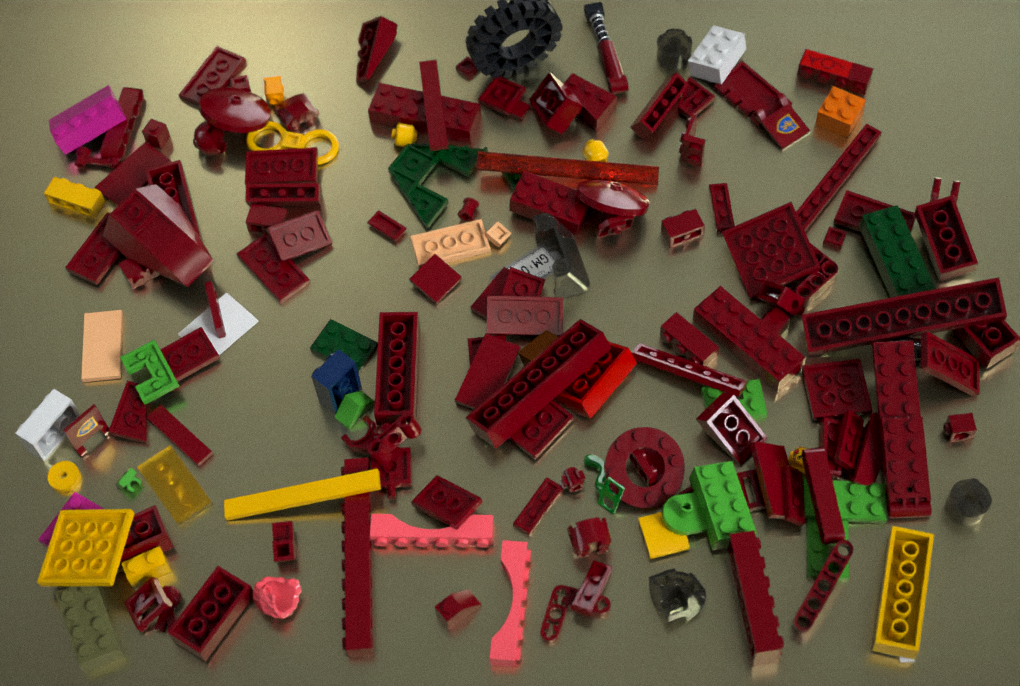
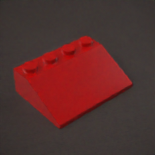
M608 341L611 349L554 399L576 414L591 419L637 364L628 347Z

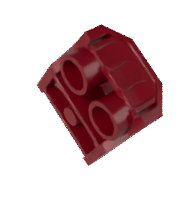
M304 93L294 95L273 107V111L287 130H296L302 122L310 123L319 115V111L312 105Z

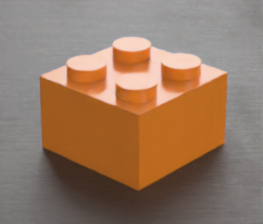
M833 86L818 110L815 124L849 138L864 112L866 99Z

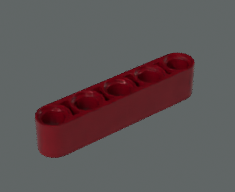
M123 87L118 103L126 120L107 130L101 147V158L115 157L119 158V161L122 160L143 101L142 89Z
M824 447L803 449L802 461L821 542L823 545L845 540V531Z
M838 541L831 551L793 619L792 627L797 633L804 634L808 632L817 619L853 554L854 548L849 541ZM838 547H845L848 550V555L843 556L839 554ZM833 564L837 566L838 573H831L828 570V565ZM818 583H826L828 591L823 592L819 590ZM815 600L818 604V609H810L807 602ZM805 618L808 622V627H800L797 620Z

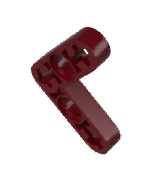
M558 585L553 589L540 629V636L543 642L553 644L558 640L567 609H571L579 589L566 585ZM561 591H563V592H565V596L562 597L561 605H560V604H557V603H558V595H557V594H560ZM601 595L591 615L599 617L608 615L611 610L610 600ZM601 602L605 603V607L602 610H598L597 605H600ZM552 610H559L562 613L561 617L558 619L551 618L550 612ZM551 623L554 625L553 634L555 635L547 637L545 632L549 631Z

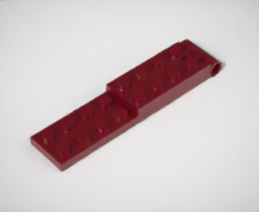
M913 341L873 342L872 352L888 517H931V493L923 417H921L914 344Z

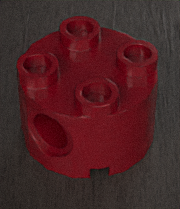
M599 517L576 522L575 528L572 525L567 528L573 548L572 551L574 554H577V558H585L589 556V552L597 551L598 554L609 551L608 547L613 543L606 518H602V521H600Z

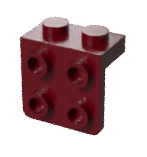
M693 113L692 118L687 120L686 132L681 134L679 153H681L682 162L702 167L706 140L695 137L697 114Z

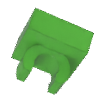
M129 468L115 485L120 490L126 487V490L132 493L134 489L130 486V483L134 481L139 485L141 480L134 477L137 472Z

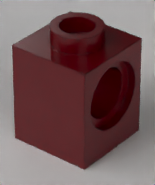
M973 413L948 415L946 423L943 424L944 433L948 435L949 442L973 439L977 432Z

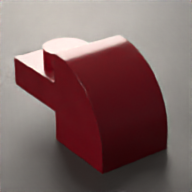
M293 521L272 523L274 562L296 560Z

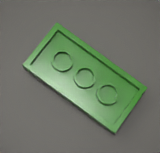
M804 478L805 519H816L807 479ZM832 480L842 520L875 524L886 523L884 483H872L863 486L854 484L851 481Z

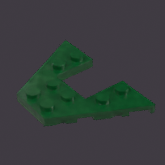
M411 143L404 147L388 167V171L425 227L429 229L448 204V199L422 186L421 183L438 162L469 177L487 154L488 148L479 149L469 148V146L458 147L456 145H448V149L430 151V144Z

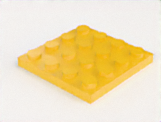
M60 510L37 583L40 586H113L134 517L133 510Z

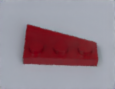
M127 380L108 432L109 435L147 444L146 405L143 403L135 387L139 383Z

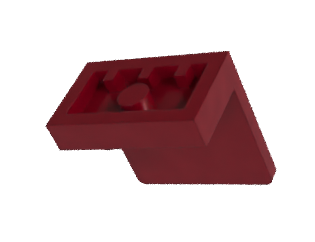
M643 447L642 449L634 450L629 455V460L647 487L655 485L661 479L664 472V463L657 451Z

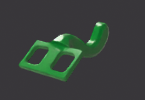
M588 454L584 458V463L599 471L595 480V488L600 494L597 503L614 514L625 488L611 477H608L606 483H604L606 479L604 461L596 455ZM610 482L619 488L618 495L609 489ZM604 496L613 501L612 509L603 503Z

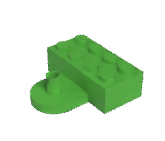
M732 461L694 467L689 476L693 493L671 497L662 509L663 523L671 532L678 535L707 532L712 550L727 548L730 534L755 530V535L757 534Z

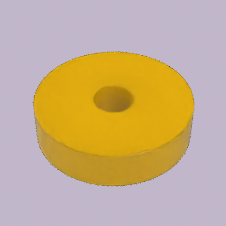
M61 461L51 467L47 478L50 486L55 491L66 493L78 486L81 480V473L74 463Z

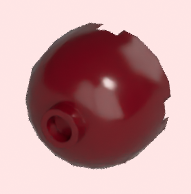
M207 121L200 123L195 129L193 144L196 149H199L205 155L213 156L224 153L227 146L226 141L223 142L222 137L225 136L223 130Z

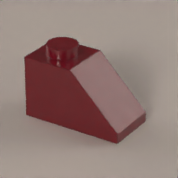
M467 589L450 594L434 607L437 617L450 630L482 606V604Z

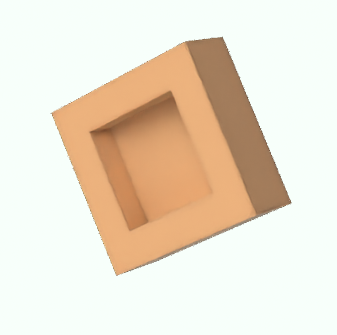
M497 222L486 232L485 236L499 248L512 233L500 222Z

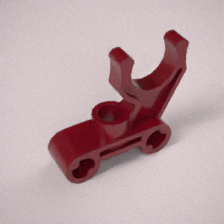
M405 413L392 424L385 423L380 428L376 422L366 415L362 420L369 427V430L364 437L358 440H351L347 434H344L341 439L352 452L370 454L378 465H386L392 458L391 452L406 438L414 439L418 437L422 432V427L411 413Z

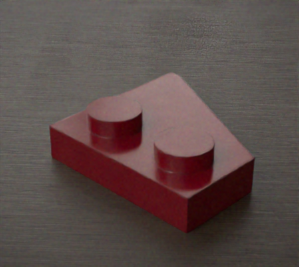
M689 77L687 79L689 85L682 93L678 111L685 117L692 118L693 113L698 115L715 100V95Z

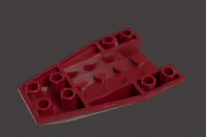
M156 184L136 188L109 214L104 237L128 259L181 285L189 287L214 262V259L181 206Z

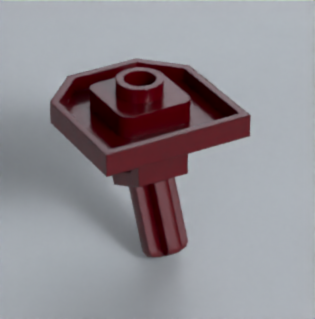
M603 212L604 222L597 226L595 231L596 238L609 234L616 235L623 232L624 229L632 227L634 216H620Z

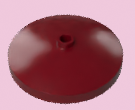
M221 87L211 89L201 96L199 103V112L208 123L230 132H255L263 129L270 120L271 110L267 102L258 95L239 88Z
M585 180L578 184L576 190L577 197L588 206L620 216L644 215L647 213L650 204L649 199L639 191L612 181Z

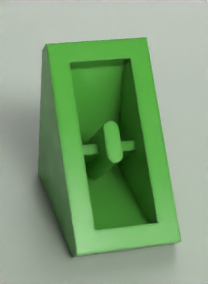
M362 390L346 394L335 415V419L347 429H350L375 404V401Z

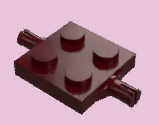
M396 447L391 452L392 458L386 465H378L371 456V470H379L381 488L387 489L388 500H391V493L392 500L396 499L395 488L412 486L410 447Z

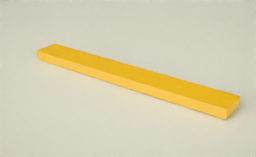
M373 469L224 500L225 519L228 521L381 490L379 470Z

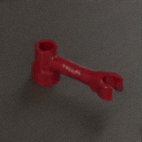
M78 147L75 154L77 157L74 165L78 168H85L86 164H94L115 169L121 164V162H118L119 158L115 157L108 159L90 157L91 150L86 147Z

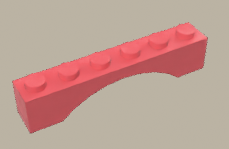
M371 514L370 539L372 544L382 547L387 544H395L399 547L416 545L418 547H425L427 545L467 547L468 545H476L477 547L485 548L488 545H493V515H471L456 530L451 526L443 529H422L410 526L392 514Z
M507 540L502 542L501 566L512 585L513 601L506 622L492 637L490 664L494 666L516 667V660L520 661L521 648H518V641L523 639V628L520 627V622L525 620V608H522V603L527 600V588H524V583L529 581V569H526V564L531 561V550L528 549L527 542Z

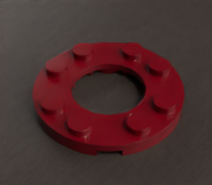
M637 427L625 431L612 442L604 462V473L606 480L608 477H611L625 488L620 499L621 501L635 507L651 508L667 502L668 499L677 493L684 479L685 461L679 445L670 435L652 427ZM642 447L657 451L664 463V472L661 479L650 487H639L633 484L625 470L629 455L634 450ZM610 482L609 488L618 495L619 488Z

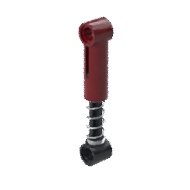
M601 1L584 5L585 18L587 22H591L596 40L598 41L597 49L607 77L609 92L613 95L628 92L627 77L623 73L614 43L607 36L606 25L603 24V18L605 17L603 4Z

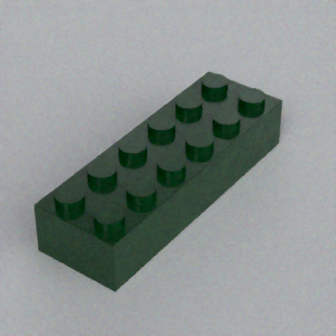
M898 205L862 215L859 228L890 297L936 289Z

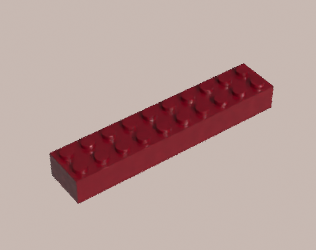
M997 277L807 313L801 316L809 356L872 345L873 342H889L921 336V333L926 331L932 334L1006 320L1007 311L1000 279Z

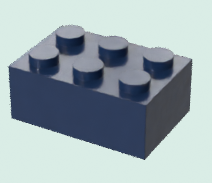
M339 349L335 353L330 354L326 362L317 367L311 375L319 403L334 415H336L346 394L363 390L356 362Z

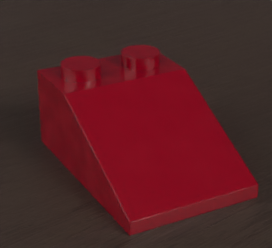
M551 72L546 75L529 99L544 124L561 134L570 126L583 107L579 99Z
M722 392L696 418L704 431L739 465H742L752 455L750 448L752 442L764 443L768 439L734 394Z

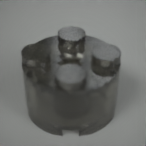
M677 28L668 29L664 34H660L657 39L656 57L659 65L662 68L685 69L692 54V38L690 35L685 34L684 30Z
M976 478L958 481L946 498L945 511L948 517L953 522L961 523L965 526L979 523L991 506L992 498L990 492Z

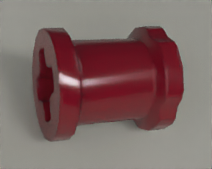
M466 197L463 200L464 205L462 209L458 211V217L470 222L474 218L473 214L475 209L479 207V203L473 198Z

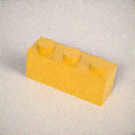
M54 177L44 192L49 204L96 219L106 203L102 192L98 189H90L83 184H75L65 178Z

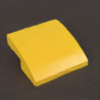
M662 512L638 518L650 559L690 549L687 535L675 534L664 525Z

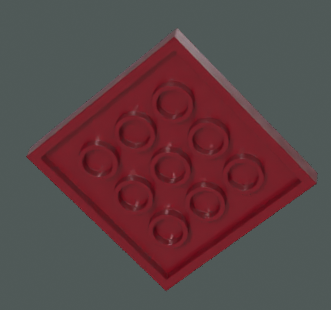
M792 202L722 232L750 299L758 296L765 281L783 286L821 269Z

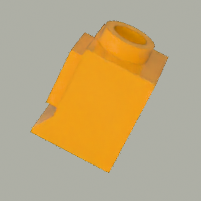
M281 76L263 78L266 101H269L270 105H277L284 101L283 84H281Z

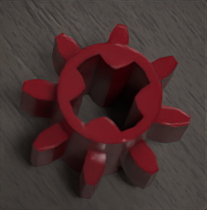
M570 467L562 472L563 476H561L560 482L563 489L567 488L570 492H576L583 488V483H585L584 480L586 479L583 470L578 471L576 467Z

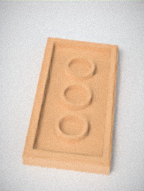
M482 219L410 236L418 268L420 269L434 254L448 263L491 252L488 239L485 236L486 232Z
M122 310L84 313L81 376L83 382L121 379Z

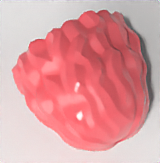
M270 576L262 578L253 588V600L256 607L264 614L274 618L283 619L292 614L293 610H296L299 595L302 592L299 580Z

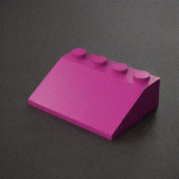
M107 85L49 119V128L55 143L66 155L126 120V117L110 85Z

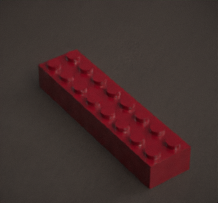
M579 319L465 417L474 433L494 448H498L611 349L604 333Z

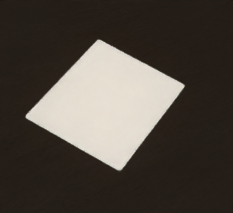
M225 293L218 299L226 337L219 339L214 327L210 307L180 331L178 335L182 338L202 327L219 355L222 354L258 323V320L228 293Z

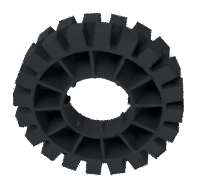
M506 0L497 1V9L492 5L486 8L484 12L487 17L479 15L474 20L476 25L470 26L468 30L469 36H466L465 42L467 51L478 71H481L485 76L490 74L491 78H498L500 75L503 78L511 77L513 70L516 75L524 73V66L526 65L529 69L537 66L536 59L544 61L548 57L546 51L553 52L556 48L555 42L560 41V31H562L561 20L549 0H510V3H507ZM521 30H529L526 37L518 43L502 47L503 42L510 35Z

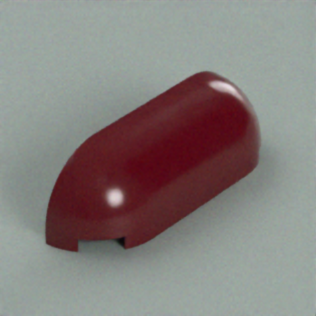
M876 412L869 416L871 419L862 429L854 469L846 470V475L849 476L850 481L854 484L870 485L877 479L883 456L879 415Z

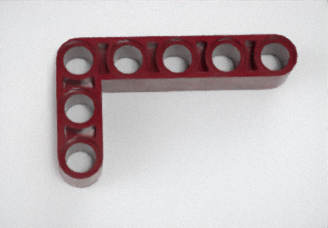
M813 244L811 246L821 269L811 273L797 286L795 292L799 296H807L802 297L804 299L802 305L805 308L836 281L838 265Z

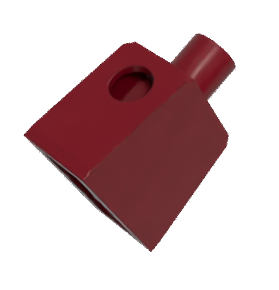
M765 281L757 298L770 306L777 307L792 316H801L805 311V307L802 305L804 299L789 288Z

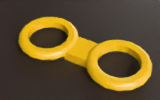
M269 121L261 130L249 132L246 139L250 151L305 148L307 142L313 138H326L332 144L331 149L327 154L318 157V165L331 161L339 150L337 137L330 131L315 129L303 135L287 132L281 124L274 121ZM265 129L276 130L281 135L278 144L271 148L257 147L254 144L255 136Z

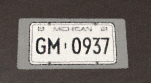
M546 241L505 268L509 270L510 267L545 279L567 263L551 244ZM501 270L491 275L490 279L493 280Z

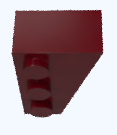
M572 73L563 84L579 99L583 105L580 114L597 133L615 112L617 96Z

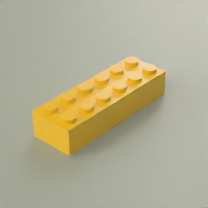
M892 526L888 536L872 651L915 660L920 646L934 534Z

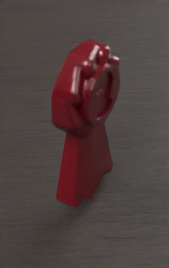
M164 586L162 588L166 597L171 600L172 606L159 615L154 627L157 631L160 630L165 633L166 626L169 631L177 620L175 609L180 605L182 595L174 586Z

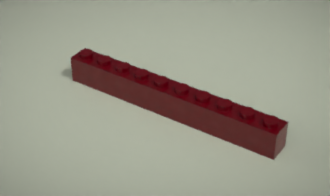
M344 459V467H341V476L370 470L369 459ZM371 492L346 496L345 503H341V513L345 515V521L341 522L342 534H345V540L341 541L342 553H345V559L341 561L342 572H345V578L342 579V591H345V598H342V610H345V618H342V629L346 631V637L342 638V649L346 650L348 657L373 655L372 542L370 539Z

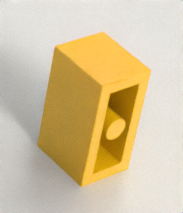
M160 546L121 563L133 589L142 586L151 576L160 578L172 572Z

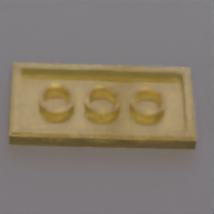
M171 445L137 467L179 527L213 505L210 498Z

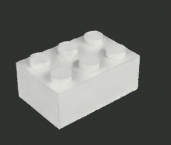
M713 25L688 60L690 75L722 85L746 50L744 33Z
M53 389L44 397L43 402L31 412L30 417L18 427L15 434L28 452L45 461L66 437L63 430L76 420L80 413L70 398Z

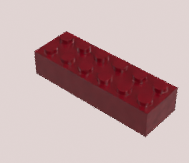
M379 82L368 108L370 123L396 128L399 123L409 124L415 127L417 133L428 135L423 91ZM442 96L447 139L471 144L481 119L480 103Z
M181 160L145 169L149 186L156 184L181 206L203 242Z
M719 286L694 308L693 321L776 392L781 390L802 371L806 357L722 286Z
M380 312L374 407L377 425L392 424L405 413H411L416 419L420 331L418 312Z
M755 530L730 534L727 547L753 667L778 663L784 648L783 637L778 635L777 630L780 627L777 615L774 616L772 609L775 608L773 595L769 596L770 580L764 574V569H766L764 556H760L759 552L761 550V541L759 537H756Z

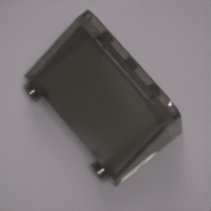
M548 213L533 216L537 247L545 246L549 252L558 250L561 257L552 266L555 280L554 296L565 299L587 292L590 287V280L572 232Z

